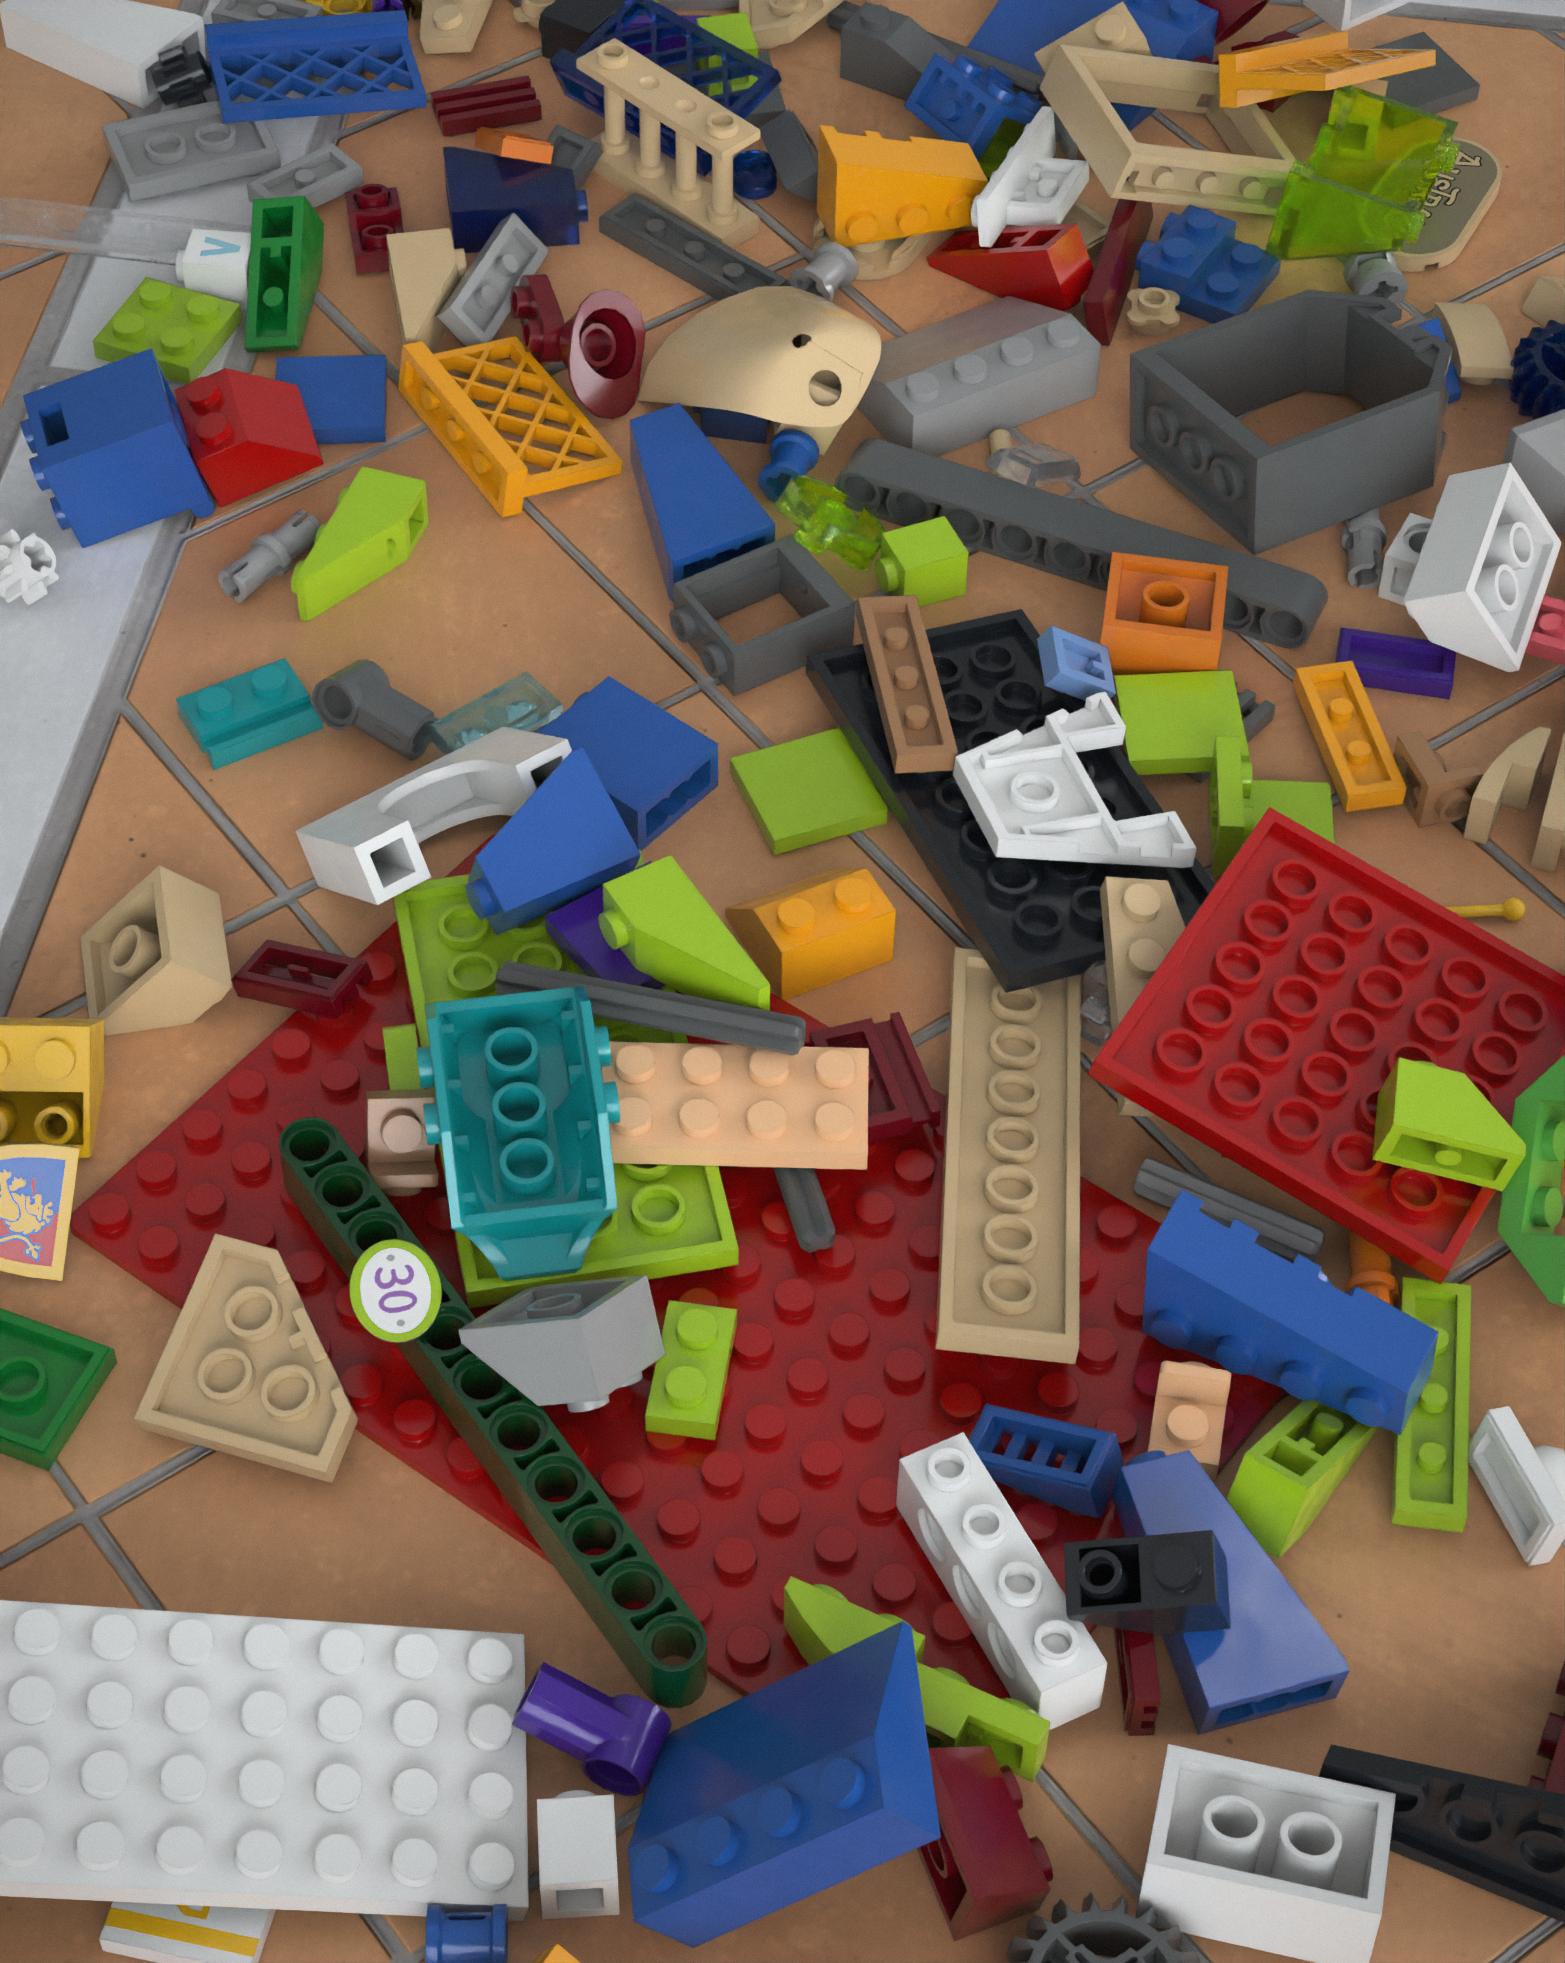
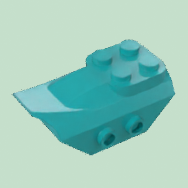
M584 986L424 1004L429 1046L416 1048L421 1088L434 1087L436 1103L423 1104L427 1144H441L451 1228L467 1236L489 1260L499 1278L505 1281L576 1273L581 1269L586 1251L601 1223L618 1209L609 1124L620 1122L619 1099L616 1082L603 1083L601 1067L611 1066L607 1026L594 1027L591 1002Z

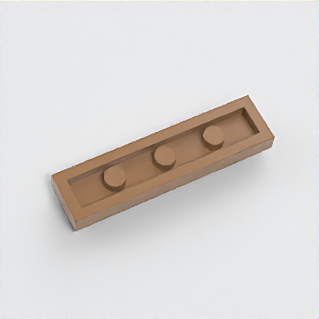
M916 595L858 597L856 618L895 773L954 771L955 757L958 756V750Z

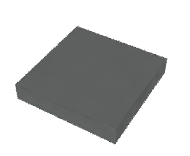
M1424 31L1370 48L1436 49V65L1378 78L1379 80L1388 81L1383 116L1394 127L1477 100L1480 84Z

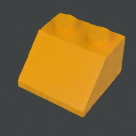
M834 868L725 908V917L764 977L770 983L775 994L784 1001L893 960L896 910L867 868Z

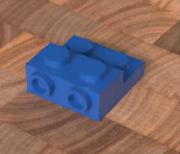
M1189 205L1181 215L1171 212L1166 217L1157 243L1148 240L1143 243L1136 258L1135 270L1140 272L1138 288L1157 287L1164 290H1172L1180 296L1179 305L1175 307L1176 310L1214 324L1249 311L1279 274L1281 256L1260 249L1256 245L1234 239L1237 222L1219 216L1210 210Z

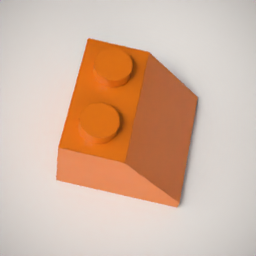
M1112 552L1100 644L1108 647L1113 679L1114 675L1216 671L1222 641L1229 566Z

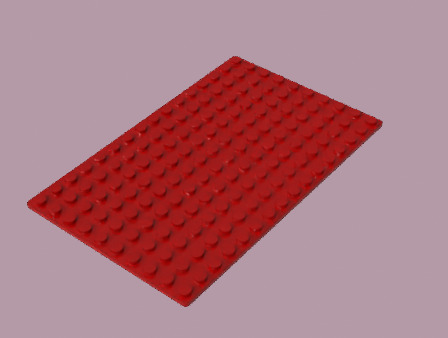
M496 834L486 839L444 878L470 874L475 857ZM395 921L355 957L356 959L368 962L373 979L367 986L356 984L359 995L353 1002L341 1001L345 1011L338 1019L301 1010L294 1012L72 1212L69 1226L71 1233L181 1310L215 1233L278 1250L358 1417L355 1429L552 1564L395 1343L375 1337L359 1322L351 1304L350 1280L292 1201L284 1184L278 1146L279 1136L290 1123L305 1117H318L329 1121L338 1130L365 1167L366 1091L390 1090L382 1027L415 1023L397 921ZM770 992V1011L798 1016L805 1020L806 1038L803 1046L809 1047V1032L830 1028ZM686 1035L687 1041L690 1044L735 1045ZM933 1088V1093L941 1109L940 1126L930 1128L928 1123L913 1126L909 1134L868 1143L867 1170L814 1168L836 1229L834 1234L835 1242L827 1250L818 1249L815 1252L809 1253L800 1247L773 1167L718 1166L739 1249L738 1265L648 1280L661 1336L669 1300L737 1309V1326L715 1440L645 1431V1414L656 1362L641 1371L643 1378L640 1381L629 1386L617 1388L609 1394L610 1402L600 1408L574 1413L568 1411L567 1404L541 1406L702 1624L707 1635V1672L743 1697L810 1666L784 1627V1587L790 1577L793 1576L811 1585L824 1584L843 1594L849 1602L875 1614H892L905 1620L916 1632L925 1635L924 1665L930 1668L943 1667L953 1670L964 1677L970 1686L999 1699L1012 1698L896 1506L899 1459L964 1432L969 1440L985 1404H990L1116 1433L1125 1466L1132 1458L1148 1452L1160 1367L1163 1361L1179 1363L1194 1361L1206 1364L1211 1368L1227 1370L1218 1362L1185 1349L1167 1347L1155 1337L1142 1333L1147 1249L1159 1230L1161 1223L1080 1176L1079 1349L1075 1364L935 1349L946 1096ZM435 1144L438 1186L422 1187L420 1193L412 1196L385 1195L467 1305L454 1231L451 1228L449 1204L438 1144ZM499 1304L469 1309L477 1319ZM446 1347L440 1350H450L455 1347ZM1231 1372L1217 1476L1286 1392L1285 1389L1248 1374L1241 1375ZM481 1396L474 1399L485 1400L491 1398V1396ZM1003 1433L994 1454L1004 1456L1012 1435ZM1031 1443L1023 1460L1031 1462L1038 1446ZM516 1446V1447H513V1448H510V1449H511V1450H525V1449H528V1448H530V1447H528V1446ZM1058 1454L1052 1467L1060 1469L1065 1456ZM994 1481L1065 1596L1064 1543L1126 1537L1112 1500V1495L1102 1517L1095 1518L1067 1510ZM552 1497L546 1501L562 1502L568 1500V1498ZM590 1549L583 1553L587 1555H600L607 1551L604 1549ZM628 1602L621 1607L637 1610L646 1607L647 1604ZM1082 1622L1089 1634L1098 1626Z

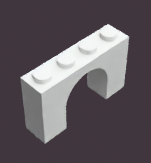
M501 727L295 832L318 887L379 905L431 878L419 848V843L441 831L474 819L495 815L513 816L572 750L568 740L565 738Z

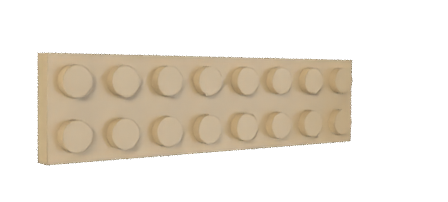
M955 947L951 970L935 1349L1075 1364L1079 1349L1081 974L1005 993L978 949Z

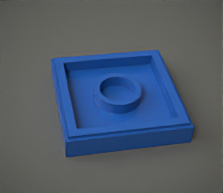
M386 355L277 358L276 380L298 386L317 444L386 442Z

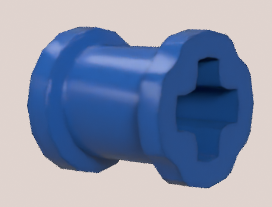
M784 430L776 434L771 441L769 454L772 459L770 464H766L762 468L758 477V486L768 499L779 504L789 505L793 502L801 501L805 497L809 485L806 475L818 462L819 447L811 436L802 431Z
M494 1904L491 1912L444 1913L440 1905H428L425 1943L426 1963H508L507 1904Z

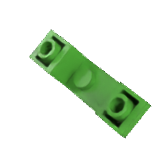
M1563 1055L1515 1099L1511 1128L1526 1144V1156L1502 1192L1497 1232L1547 1300L1565 1309V1236L1554 1235V1228L1559 1224L1563 1213V1199L1560 1192L1563 1161H1565V1055Z

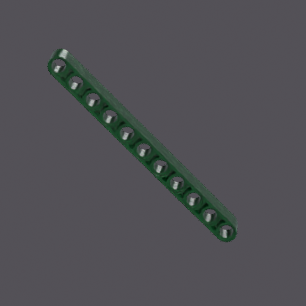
M305 1117L290 1123L280 1134L278 1146L285 1188L292 1201L349 1280L360 1256L368 1248L381 1241L391 1239L404 1240L418 1246L430 1257L441 1281L442 1297L438 1314L432 1325L422 1335L407 1342L395 1343V1345L644 1693L655 1704L666 1708H682L693 1704L702 1696L707 1686V1635L702 1624L542 1407L537 1406L461 1344L458 1330L475 1320V1316L338 1130L329 1121L318 1117ZM446 1347H455L450 1350H440ZM481 1396H491V1398L485 1400L474 1399ZM516 1446H528V1447H530V1448L525 1449V1450H511V1449H510V1448H513V1447H516ZM552 1497L568 1498V1500L562 1502L546 1501ZM590 1549H604L607 1551L600 1555H587L583 1553ZM628 1602L647 1604L646 1607L637 1610L621 1607ZM668 1656H681L688 1659V1661L679 1665H668L660 1662L661 1659Z

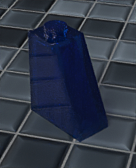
M454 146L443 147L445 186L454 249L464 248L465 253L480 252L499 222L513 212L546 247L580 244L579 223L588 222V204L586 190L576 191L573 169L501 157L495 154Z

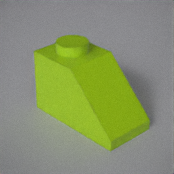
M1399 1057L1378 1093L1372 1160L1503 1191L1526 1156V1144L1464 1073L1441 1068L1427 1061H1412Z

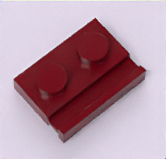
M900 1012L891 1013L890 1020L873 1023L872 1018L809 1032V1047L869 1048L868 1143L909 1134L913 1126L928 1123L930 1128L940 1126L941 1109Z

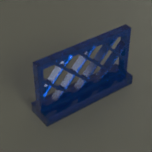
M627 0L574 54L562 48L549 61L564 95L605 118L604 85L577 69L576 59L613 38L627 46L651 42L652 53L643 56L660 67L687 61V73L677 75L676 77L697 89V86L722 81L723 94L709 96V98L742 119H745L782 81L777 69L653 0ZM640 12L651 18V26L626 31V26ZM679 35L686 37V46L661 51V39ZM713 55L722 57V66L696 71V59ZM750 75L759 78L750 88L732 92V79ZM625 100V129L640 138L639 108ZM660 122L661 152L676 160L675 131ZM697 146V173L705 177L712 170V155Z

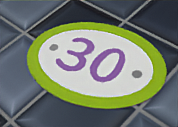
M385 1240L374 1244L360 1256L354 1266L350 1279V1299L359 1322L372 1335L388 1342H407L426 1332L438 1314L442 1297L440 1277L430 1257L418 1246L404 1240Z

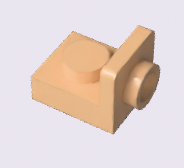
M1163 1361L1160 1367L1148 1452L1160 1450L1164 1451L1167 1456L1189 1450L1210 1479L1216 1481L1231 1372L1211 1368L1206 1364L1194 1361L1183 1363Z

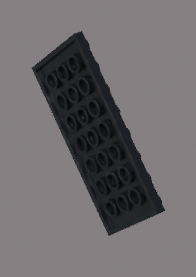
M1022 609L926 630L958 755L1016 729L1022 735L1044 726L1046 716L1058 710L1065 709L1071 714L1085 707L1086 701L1045 686L1037 642L1040 634ZM863 644L807 656V677L1005 993L1106 968L1100 888L1106 876L1168 880L1185 927H1187L1214 888L1215 884L1196 857L1194 858L1193 867L1187 868L996 857L953 776V771L895 773ZM1118 746L1076 753L1113 820L1118 821L1164 813Z

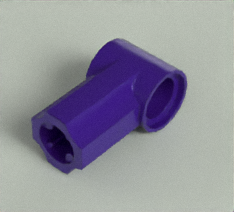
M545 1662L537 1669L524 1692L512 1721L513 1726L582 1761L581 1767L583 1772L592 1782L603 1789L624 1796H638L643 1793L672 1726L670 1717L652 1702L628 1694L610 1697Z

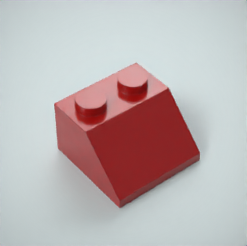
M224 368L174 389L194 461L220 507L324 464L301 392L297 385Z

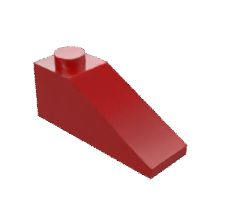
M1077 223L1004 228L991 248L980 247L978 230L956 231L926 257L930 267L998 297L1012 296L1060 311L1071 309L1081 301V295L1087 291L1094 271Z

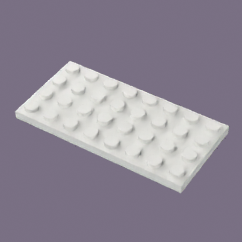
M0 1600V1896L425 1917L428 1905H440L444 1913L491 1912L494 1904H507L508 1921H523L529 1908L526 1732L513 1726L512 1721L525 1692L524 1634Z

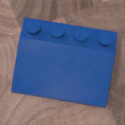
M999 0L967 47L1042 75L1034 56L1035 52L1123 1L1146 37L1152 56L1193 62L1197 57L1206 55L1212 61L1219 11L1207 7L1197 0ZM1110 102L1129 132L1157 109Z
M901 1621L668 1734L656 1761L628 1847L634 1922L694 1948L941 1838L912 1626Z

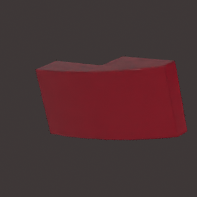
M367 184L360 186L356 191L345 192L356 274L389 271L386 234L404 233L397 187L387 188L381 184Z

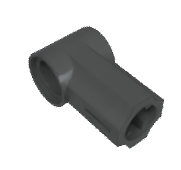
M367 659L355 661L317 683L312 692L315 712L328 727L342 730L354 726L411 761L423 755L431 740L436 736L440 719L434 716L433 711L392 688L384 670L373 661Z

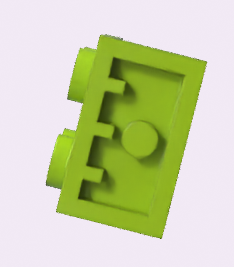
M1215 736L1208 782L1212 876H1222L1269 807L1335 844L1331 786L1328 783L1252 779V763L1241 762L1240 737Z

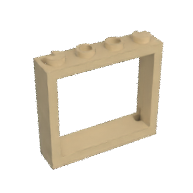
M1059 44L1040 85V90L1110 198L1182 206L1193 205L1200 208L1284 217L1306 175L1303 168L1256 103L1238 108L1220 107L1219 65ZM1201 94L1210 95L1207 102L1199 101ZM1110 102L1206 114L1233 154L1138 143Z

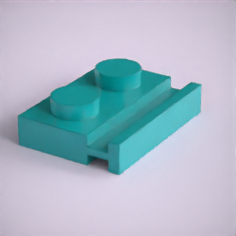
M285 658L176 699L179 717L202 753L205 752L209 757L213 770L323 729V723L310 701V694Z

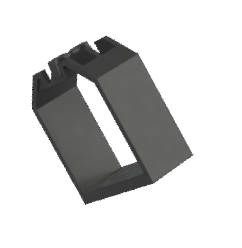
M1306 290L1130 353V449L1249 552L1257 555L1433 487L1446 442V433L1442 430L1449 400V390L1445 388L1452 357V347L1437 335L1431 336L1430 333L1419 325L1396 329L1390 323L1401 320L1402 309L1386 297ZM1303 391L1351 395L1363 405L1364 410L1272 446L1265 443L1235 418V416Z

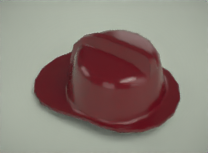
M603 289L591 293L579 305L577 312L565 323L559 341L561 358L568 369L569 380L575 396L586 410L599 418L611 420L626 415L635 404L639 391L641 364L645 348L646 331L642 315L634 302L620 291Z

